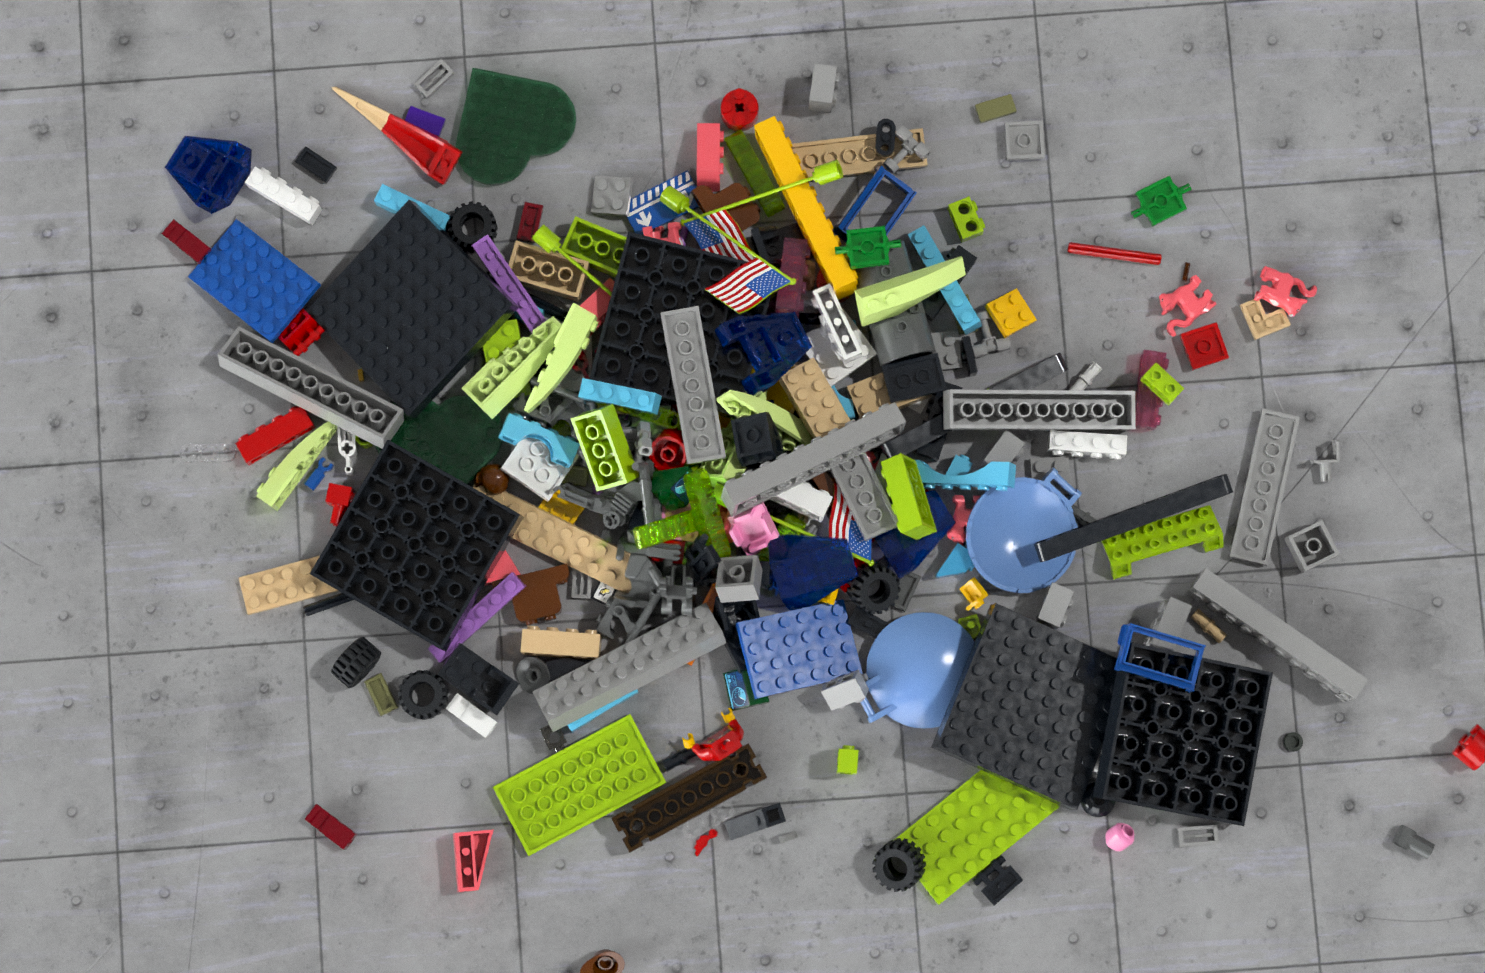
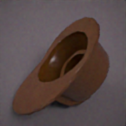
M603 949L582 965L580 973H622L625 962L619 953Z

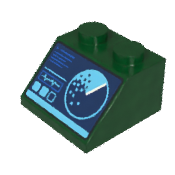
M689 466L653 471L651 492L667 510L673 511L685 508L704 489V484Z
M736 669L723 673L732 711L769 703L768 696L758 699L754 698L748 671L739 674Z

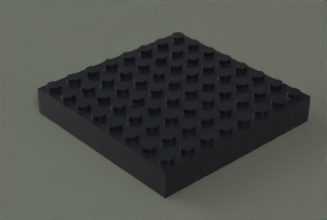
M408 200L307 309V312L375 383L404 410L407 416L416 418L514 314L519 306L416 202Z
M628 232L589 379L657 393L662 396L661 401L677 404L660 313L699 306L718 415L737 419L717 402V398L729 390L747 393L772 294L752 309L738 314L707 292L705 288L718 283L748 261Z
M387 440L310 575L446 652L524 517Z
M997 603L991 604L931 748L1069 810H1077L1102 750L1117 673L1114 670L1117 658Z
M1130 642L1125 662L1188 680L1194 656ZM1202 658L1194 691L1187 692L1185 691L1186 689L1126 671H1117L1093 797L1244 826L1273 672Z

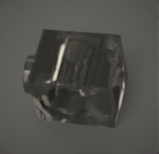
M549 725L540 729L549 751L554 750L556 753L565 749L564 745L568 742L561 728L555 732L551 730ZM552 733L559 734L560 739L557 743L550 742L549 737Z

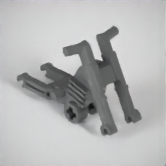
M650 459L632 464L633 470H639L640 479L628 483L615 496L598 495L577 487L571 482L565 483L563 486H556L553 489L554 492L560 490V494L557 495L558 498L602 514L603 523L609 529H614L628 523L630 514L633 513L636 506L642 501L645 523L644 538L650 536L649 532H651L652 538L656 537L658 528L660 529V534L666 532L662 522V503L651 492L655 466L654 462Z
M686 558V565L683 566L673 565L672 559H663L664 577L659 578V586L657 588V594H661L662 597L661 618H668V614H672L673 599L682 600V615H692V609L695 608L697 587H695V582H693L694 574L688 566L692 562L690 559Z

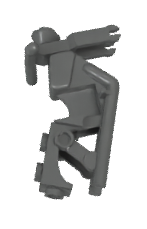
M533 376L531 379V390H533L535 385H539L537 377ZM557 386L540 404L539 411L534 409L530 414L524 410L527 404L525 394L521 393L520 398L516 397L513 408H515V413L523 416L524 420L538 422L543 428H553L560 420H565L571 427V437L577 443L579 441L571 418L598 408L597 402L579 398V393L561 386ZM549 396L563 401L560 405H557L552 413L548 403ZM621 415L619 417L621 427H630V418L624 420L626 415ZM579 448L578 452L582 458L579 460V465L588 467L582 449Z
M637 529L627 531L628 541L620 539L616 552V559L618 561L623 560L624 551L631 553L625 569V577L629 578L631 582V591L629 593L618 591L614 597L610 596L605 604L607 607L605 612H600L595 620L598 633L605 638L610 637L613 639L615 631L612 629L610 622L614 615L619 617L627 632L626 643L636 639L661 598V594H657V588L659 586V578L664 576L651 557L677 561L680 559L678 555L681 554L679 550L681 546L679 544L654 541L644 542L643 533ZM626 606L631 608L641 607L642 609L637 618L630 614Z

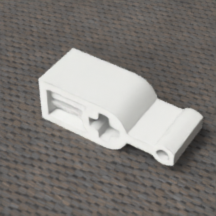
M337 426L339 453L346 459L344 470L348 476H353L355 471L352 468V459L358 454V442L354 434ZM347 446L353 449L349 451V454L344 451L347 449Z
M458 693L446 707L448 711L486 739L498 725V722Z

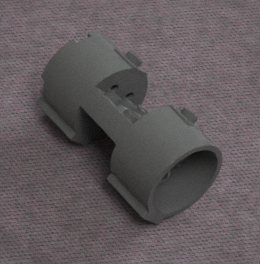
M901 241V248H890L888 254L889 265L855 269L858 276V289L913 272L904 241ZM922 301L897 316L869 324L880 366L936 353Z

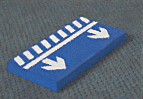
M688 170L631 198L629 216L626 217L634 233L643 235V227L652 226L653 230H655L656 227L663 226L689 213L686 211L678 214L660 202L661 193L668 186H672L689 198L690 209L695 210L699 208L691 194L696 185Z

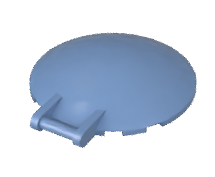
M1054 467L1041 480L1017 477L1015 478L1014 488H1008L1007 491H997L996 488H989V491H985L973 506L966 527L968 553L980 575L997 588L1014 593L1034 592L1050 586L1052 582H1056L1069 568L1076 551L1040 562L1034 543L1078 527L1071 506L1081 496L1082 492L1074 489L1058 474ZM1052 479L1070 494L1068 498L1050 483Z
M912 613L889 623L874 640L867 657L866 674L868 680L865 682L880 710L875 713L867 698L860 702L868 715L869 723L887 714L893 720L909 727H939L975 643L970 634L954 620L936 613Z

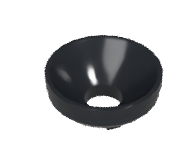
M1096 782L1087 785L1080 803L1083 810L1090 816L1103 817L1113 810L1116 801L1105 799L1102 805H1097L1093 797Z

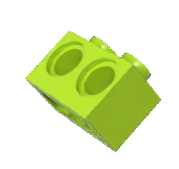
M970 196L948 204L947 210L961 243L983 235L985 224L982 218H978L976 213L978 211L977 205L974 200L971 201ZM966 207L969 212L961 214L958 209ZM973 224L976 230L968 231L966 225Z
M1157 363L1140 379L1168 406L1185 389Z
M843 745L842 749H838L836 774H857L859 750H854L855 746Z

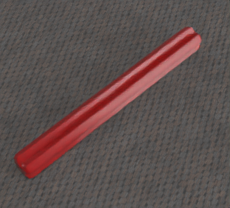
M1073 242L1068 244L1067 249L1068 253L1154 265H1160L1162 259L1161 254Z

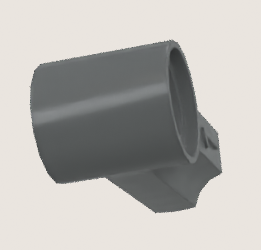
M1404 825L1400 826L1392 841L1395 845L1405 850H1410L1424 859H1428L1435 844L1417 835V832Z

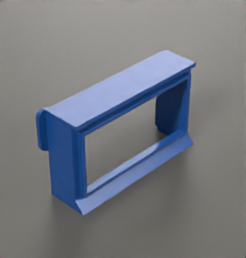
M882 165L877 166L875 174L840 224L835 225L834 229H832L833 233L847 242L846 230H849V225L883 177L907 194L885 225L886 236L917 192L888 172Z
M1132 623L1121 626L1117 641L1121 646L1114 670L1126 671L1186 689L1185 691L1187 692L1194 691L1206 645ZM1133 632L1196 650L1188 680L1125 662Z

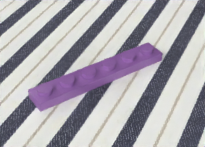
M487 234L471 246L499 287L519 306L516 311L533 334V330L547 320Z
M514 572L510 573L469 611L446 652L434 645H431L428 650L442 663L450 656L459 642L463 644L520 593L526 587L525 584Z

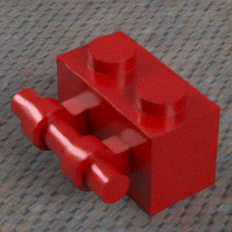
M302 309L278 338L295 355L300 356L303 352L306 353L309 350L308 347L315 340L318 341L321 338L320 335L325 330Z

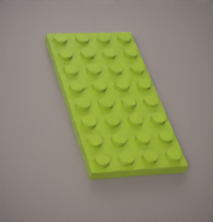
M631 714L495 785L493 789L527 855L531 856L666 784V781Z
M980 770L897 838H900L901 841L904 838L908 839V843L913 841L916 843V848H921L920 853L925 856L923 861L926 862V866L923 868L925 872L919 881L939 905L989 865L993 859L1000 856L1058 809L1059 805Z

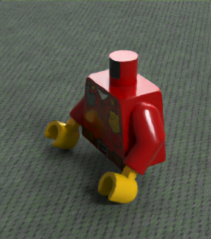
M728 708L729 714L724 715L721 712L724 721L729 723L728 725L700 743L695 744L694 736L691 733H688V740L683 737L682 740L684 747L687 749L691 748L701 760L720 761L742 747L740 741L744 737V731L735 719L732 709Z

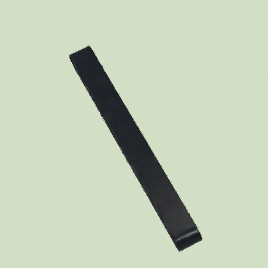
M1057 353L988 390H1030L1069 369L1061 353ZM942 413L881 445V448L887 459L900 453L906 455L952 430H944Z
M1223 474L1036 542L1034 547L1039 561H1048L1231 494L1233 490L1228 475Z

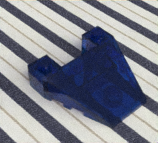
M795 312L774 313L771 315L760 314L747 317L737 316L722 323L715 329L723 347L738 340L743 346L755 373L750 374L741 382L747 394L753 396L762 394L775 385L812 347Z

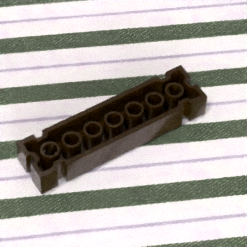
M749 743L736 750L737 755L731 759L728 755L720 761H715L632 806L633 812L627 814L626 811H623L612 817L611 819L618 832L624 831L626 835L622 840L629 853L644 846L643 840L649 838L650 842L747 790L746 784L752 782L754 786L767 779L761 765L755 766L753 759L756 756ZM738 765L746 767V770H744L745 774L740 776V773L738 775L735 772L738 770ZM635 821L643 823V826H641L642 830L639 832L637 829L636 831L633 830Z

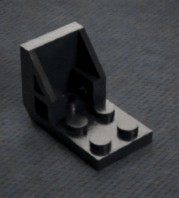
M798 223L779 229L776 226L751 229V240L756 254L777 269L788 267L789 260L800 258L808 260L814 258Z
M769 412L731 420L737 458L741 466L758 469L764 462L770 461L771 463L777 460L776 458L779 455L791 453V450L784 451L781 436Z
M719 596L715 597L713 616L723 632L726 640L724 645L740 674L747 671L736 623L760 618L756 600L721 603Z
M460 642L437 673V675L495 715L499 714L520 684Z

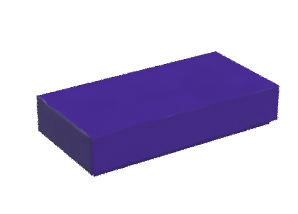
M410 106L405 121L440 137L446 119Z

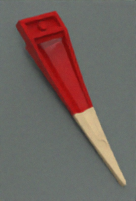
M336 86L332 87L338 95L392 140L428 176L442 185L447 183L463 153L462 151L449 144L448 141Z

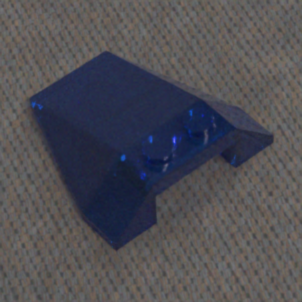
M184 136L165 168L196 206L213 214L232 204L251 173L252 150L237 141Z
M936 490L925 493L937 532L916 540L901 533L898 527L874 537L899 579L917 569L955 524L954 519Z
M785 534L770 540L768 543L769 562L780 598L789 611L810 607L858 576L847 539Z

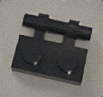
M705 533L696 537L694 543L690 544L684 553L685 558L692 561L688 566L698 581L703 580L722 561L712 544L706 546L709 537Z
M1002 855L996 860L993 859L990 865L977 873V876L972 880L976 886L982 881L985 883L986 887L981 892L993 906L1023 881L1011 865L1005 870L1001 867L1006 861ZM996 870L999 875L990 881L988 876Z

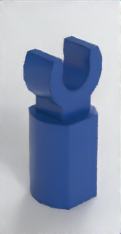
M324 457L319 460L318 468H315L304 482L313 491L325 477L324 474L331 471L334 467L332 463L328 467H323V463L326 460Z

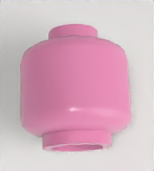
M1117 823L1107 830L1105 834L1106 844L1115 851H1123L1133 844L1134 830L1128 824Z

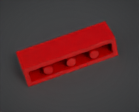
M294 406L288 410V414L276 416L272 419V423L257 427L255 429L256 432L251 435L245 434L241 436L235 444L245 462L250 466L315 429L316 427L307 411L299 406Z

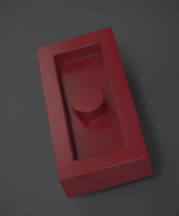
M529 202L524 203L517 240L536 243L531 238L539 229L544 209L543 205Z

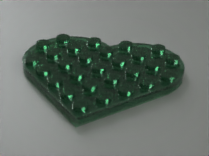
M472 68L456 140V148L463 152L458 160L460 166L470 178L481 184L502 185L513 181L526 169L531 156L543 157L552 155L564 148L571 140L576 128V111L571 99L561 88L551 83Z
M458 395L445 400L439 406L431 401L416 418L409 417L404 412V422L391 439V442L468 484L477 472L487 466L499 452L503 440L499 439L498 436L503 423L499 414L491 419L468 395ZM391 401V402H390V403H392V404L398 406L394 401ZM376 446V449L380 454L382 449Z

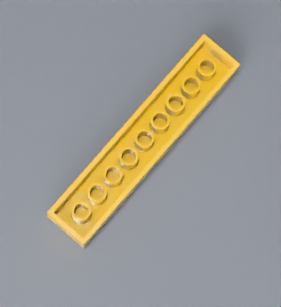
M773 116L755 124V138L779 187L808 178L805 169H801V161L798 154L793 153V145L790 138H785V129L782 122L777 121L776 117ZM805 182L782 190L827 284H831L837 299L840 300L853 294L854 290H857L856 285H858L857 273L855 269H850V260L847 254H835V247H840L842 244L838 235L834 236L833 225L829 218L826 219L825 209L821 202L818 203L817 193L813 185L810 186L809 182Z

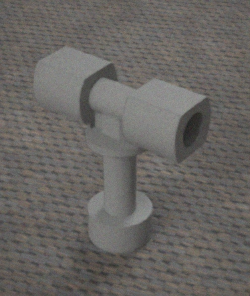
M903 125L896 132V137L903 142L901 144L903 148L893 159L888 157L883 162V165L894 174L899 169L897 164L908 153L910 155L915 153L920 159L925 160L931 153V150L922 141L918 143L913 138V133Z
M987 311L977 313L982 324L981 329L984 339L981 340L982 344L972 346L974 357L987 356L988 352L996 350L998 353L1011 349L1009 337L996 339V336H991L987 322L990 319L989 313Z
M643 421L637 424L638 440L634 444L637 450L635 455L632 456L635 463H641L644 461L642 456H650L653 451L652 440L650 439V423Z

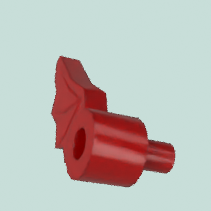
M711 829L709 835L700 836L696 840L694 847L696 849V856H699L701 851L708 845L710 839L718 836L716 829Z

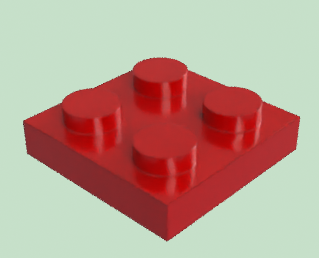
M1217 322L1180 334L1192 371L1229 359Z

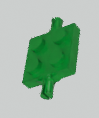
M1169 175L1137 191L1135 195L1140 202V208L1131 211L1133 218L1135 219L1144 214L1154 227L1186 211L1187 207L1183 201L1182 194L1191 191V186L1187 183L1178 188Z
M885 226L846 230V246L835 247V254H847L850 259L851 269L889 265L888 254L890 248H901L900 239L889 241L886 236Z

